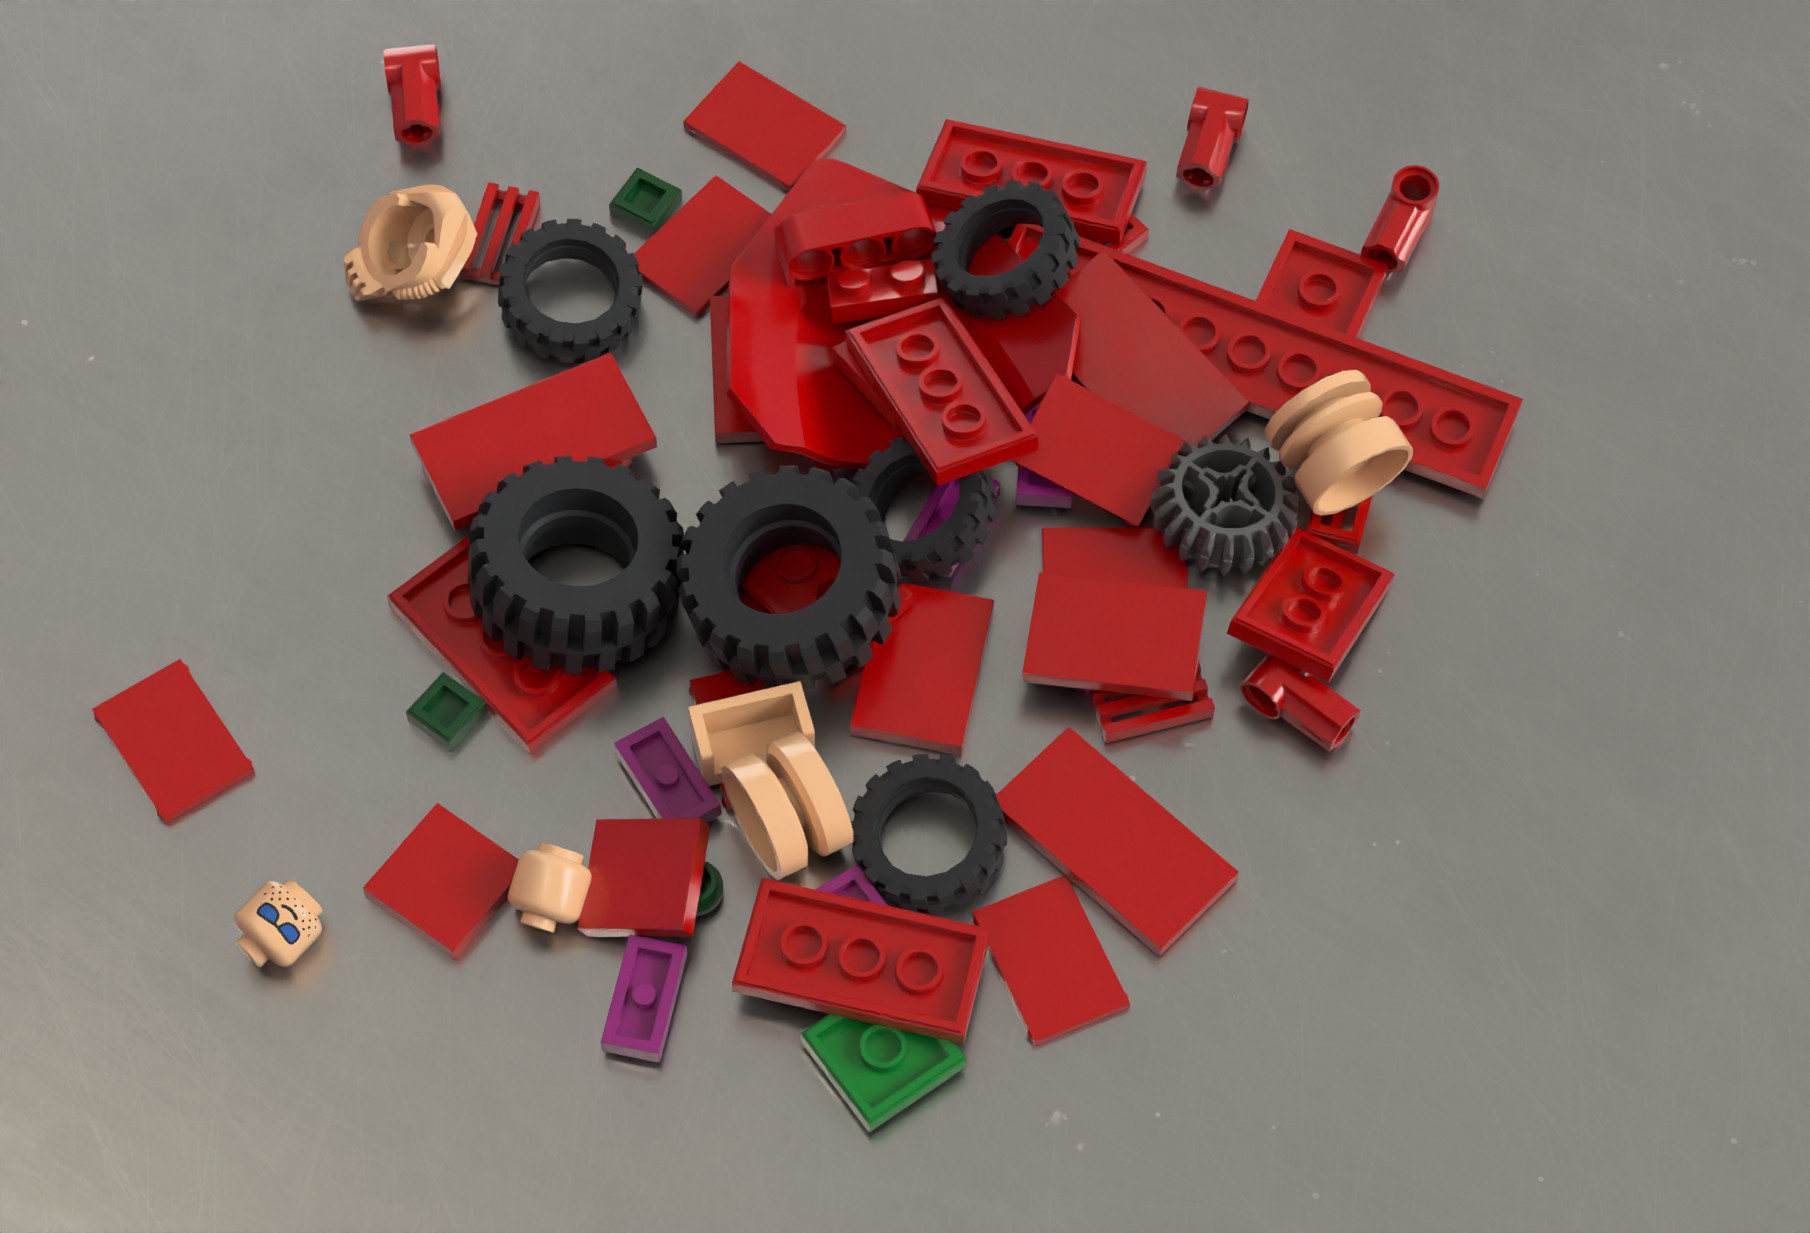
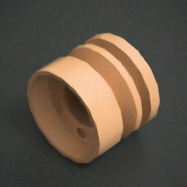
M1358 370L1336 373L1305 388L1286 402L1272 416L1265 427V438L1273 449L1279 451V460L1283 466L1289 469L1299 468L1295 474V485L1312 511L1320 516L1338 513L1371 497L1396 478L1413 457V448L1396 422L1388 416L1378 417L1382 411V401L1378 395L1370 392L1371 384L1365 375Z

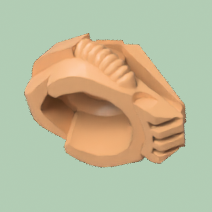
M422 185L389 192L390 195L379 198L368 211L357 239L360 246L349 251L343 258L346 275L345 282L355 300L363 301L396 297L398 300H414L422 297L425 298L428 295H435L440 289L444 290L445 287L449 290L470 256L477 236L471 217L459 196L440 185Z

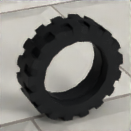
M1013 180L1007 181L1006 186L1000 188L996 184L982 189L983 194L976 198L973 195L966 198L960 203L962 208L957 213L952 211L944 220L946 227L943 231H938L934 239L937 251L932 252V263L937 269L935 271L937 277L957 307L962 311L966 308L969 314L976 318L982 319L983 315H989L991 320L1005 319L1006 314L1014 313L1017 317L1030 312L1028 307L1037 302L1040 306L1052 298L1050 293L1056 287L1061 289L1069 280L1067 275L1069 269H1075L1079 257L1075 249L1080 248V238L1075 230L1076 227L1057 195L1050 189L1045 192L1042 185L1036 182H1029L1028 186L1022 185L1021 181ZM1018 224H1033L1043 227V235L1037 249L1025 262L1014 269L991 277L974 276L969 273V266L975 252L987 238L995 233Z
M567 219V223L557 224L556 220L543 222L541 228L536 231L533 228L526 230L520 235L518 245L512 243L508 248L505 262L501 265L499 277L498 306L502 308L501 318L507 329L512 327L514 330V339L523 347L527 344L533 347L534 354L546 359L549 355L559 357V362L573 363L574 358L584 357L585 362L598 358L599 353L604 350L610 353L618 348L621 338L623 336L627 338L634 328L636 317L638 318L643 288L642 274H638V260L633 252L628 254L624 240L618 235L611 237L606 233V228L599 224L593 223L591 227L582 225V220ZM563 258L582 260L600 269L611 281L615 292L614 302L609 310L594 320L581 323L556 321L542 314L528 299L525 290L526 280L531 272L546 262Z
M903 436L890 441L891 447L883 452L880 449L875 451L868 458L871 463L865 470L860 468L853 478L860 496L870 498L878 509L883 523L884 513L891 498L905 483L922 474H929L908 440H905ZM986 469L958 479L959 499L951 516L936 531L916 540L901 542L891 539L900 567L901 580L904 581L905 576H908L914 582L928 581L929 575L937 574L939 577L948 575L953 572L952 566L960 561L964 565L975 555L972 550L978 543L981 545L985 543L990 534L987 527L989 522L995 521L997 508L992 502V499L997 498V493Z
M919 754L912 756L913 761L903 764L901 760L892 762L886 766L888 770L881 777L875 774L866 783L867 792L863 797L858 795L853 806L855 816L853 821H851L853 829L852 850L857 864L883 900L890 904L892 901L899 903L901 909L917 912L918 908L928 909L929 914L945 912L944 907L955 904L959 908L971 902L970 896L977 890L982 894L992 883L991 875L994 871L999 872L1004 861L1003 850L1004 846H1007V830L1002 809L993 787L988 781L985 782L981 779L979 772L967 763L964 767L957 764L956 759L950 756L940 755L938 760L929 759L928 754ZM928 792L949 794L964 802L974 815L977 831L974 845L963 861L947 872L930 876L907 874L891 864L883 852L881 834L883 824L895 807L911 796Z

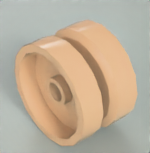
M798 730L767 745V764L759 757L749 753L721 768L723 784L734 814L758 859L776 880H780L807 866L808 847L822 857H825L853 843V829L841 794L817 750L806 736Z

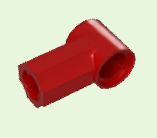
M436 44L384 49L385 75L388 94L392 98L395 140L402 141L410 147L428 146L430 141L440 137L437 91H441V78Z
M1198 86L1187 124L1188 135L1176 172V177L1185 182L1188 188L1206 192L1210 188H1219L1230 157L1233 143L1238 144L1248 111L1249 99Z
M1418 165L1406 166L1398 170L1393 177L1391 191L1362 247L1361 255L1388 264L1387 275L1392 272L1403 273L1423 230L1427 229L1431 224L1440 187L1438 178L1433 171Z
M1267 654L1240 685V692L1243 698L1254 710L1270 719H1278L1281 716L1329 752L1333 748H1337L1347 737L1351 728L1358 720L1361 711L1314 677V675L1270 654Z

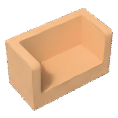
M800 681L688 707L692 744L700 773L708 786L723 783L721 768L749 753L759 757L767 764V745L795 730L805 735L815 748L814 727Z

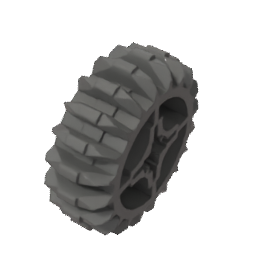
M1226 433L1220 439L1219 444H1214L1204 434L1201 440L1198 441L1197 447L1184 442L1183 446L1179 448L1178 455L1171 454L1173 462L1169 469H1159L1157 481L1161 485L1151 494L1150 508L1151 513L1154 514V531L1164 533L1163 541L1165 548L1180 546L1178 553L1180 561L1183 562L1191 557L1198 559L1201 572L1209 564L1218 565L1223 576L1230 571L1231 565H1236L1245 575L1252 568L1253 562L1266 567L1267 563L1271 561L1273 554H1277L1281 547L1284 548L1288 543L1289 535H1293L1298 523L1296 517L1300 508V496L1295 494L1297 488L1295 477L1285 476L1286 468L1281 461L1269 462L1271 456L1269 447L1258 452L1251 450L1249 438L1245 439L1240 445L1231 444ZM1185 499L1191 502L1190 507L1186 503ZM1191 509L1196 511L1200 515V517H1198Z

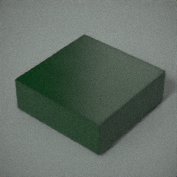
M637 167L610 202V215L653 236L681 203L682 190Z
M442 672L406 711V715L410 723L446 749L452 751L488 710L486 702Z

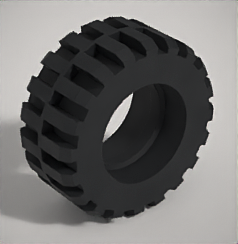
M572 455L555 457L554 463L543 465L541 460L523 467V474L518 477L513 472L497 483V492H489L480 503L478 515L472 520L469 538L468 589L470 590V604L474 615L482 619V629L490 639L495 642L503 639V650L518 660H521L523 656H527L532 659V666L547 671L550 670L551 666L565 668V674H582V668L595 667L596 673L615 669V661L622 659L625 664L630 663L643 656L644 645L649 648L655 646L665 635L666 626L673 623L678 611L680 597L678 588L681 582L676 574L677 558L681 554H685L681 544L684 537L683 527L677 522V512L671 502L665 497L659 500L660 489L645 477L638 481L634 478L635 471L619 463L613 468L604 465V459L587 456V462L572 461ZM583 544L610 554L625 570L603 583L589 586H571L544 577L527 561L535 554L552 546Z
M798 465L780 466L779 474L767 475L765 469L749 473L750 481L738 487L732 481L721 488L719 492L722 498L717 503L713 504L710 501H706L696 513L700 522L698 528L692 525L687 528L681 542L686 554H681L677 558L676 574L681 582L678 591L682 605L702 646L707 648L711 659L722 670L731 669L735 679L751 686L760 678L765 689L800 681L803 692L816 690L815 681L829 677L831 684H834L847 677L844 671L846 667L852 663L862 667L873 657L870 648L873 642L878 644L885 643L892 631L888 617L893 618L899 612L901 597L898 587L902 584L901 573L886 525L882 522L878 509L869 497H861L858 487L845 478L838 479L834 484L829 471L813 467L810 468L808 475L800 473ZM792 545H812L826 549L840 558L839 572L832 586L820 599L806 608L785 614H769L756 611L743 604L740 600L743 583L751 569L766 555L780 548Z

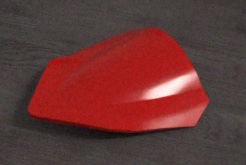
M821 159L812 163L798 179L731 266L729 275L726 394L770 449L799 453L818 462L833 466L865 469L871 463L868 458L875 451L880 449L883 452L891 447L890 441L901 436L907 440L900 427L894 428L833 362V347L846 341V330L884 317L833 324L827 274L840 273L854 268L867 269L894 265L902 261L932 259V252L937 251V247L934 244L937 232L943 231L946 227L944 224L946 217L952 211L957 213L958 210L926 204L922 194L920 196L911 190L836 159ZM995 233L987 238L975 252L969 266V273L974 276L991 277L1009 272L1025 262V260L1003 238ZM935 272L938 298L945 297L1024 416L1042 401L1056 373L1066 375L1071 380L1081 318L1054 290L1050 293L1052 296L1050 300L1041 306L1037 302L1028 307L1030 312L1017 317L1014 313L1006 314L1005 319L991 320L989 315H983L982 319L971 316L966 308L962 311L957 307Z

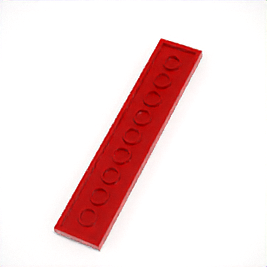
M1018 224L1008 244L1026 261L1037 249L1043 235V227L1033 224ZM1079 236L1080 248L1075 249L1079 258L1075 269H1069L1067 273L1069 279L1104 249L1249 401L1250 407L1246 411L1271 419L1286 402L1305 388L1336 373L1358 370L1365 375L1371 384L1370 392L1378 395L1382 401V411L1378 417L1388 416L1393 419L1413 448V457L1405 467V470L1482 499L1484 498L1521 409L1522 398Z

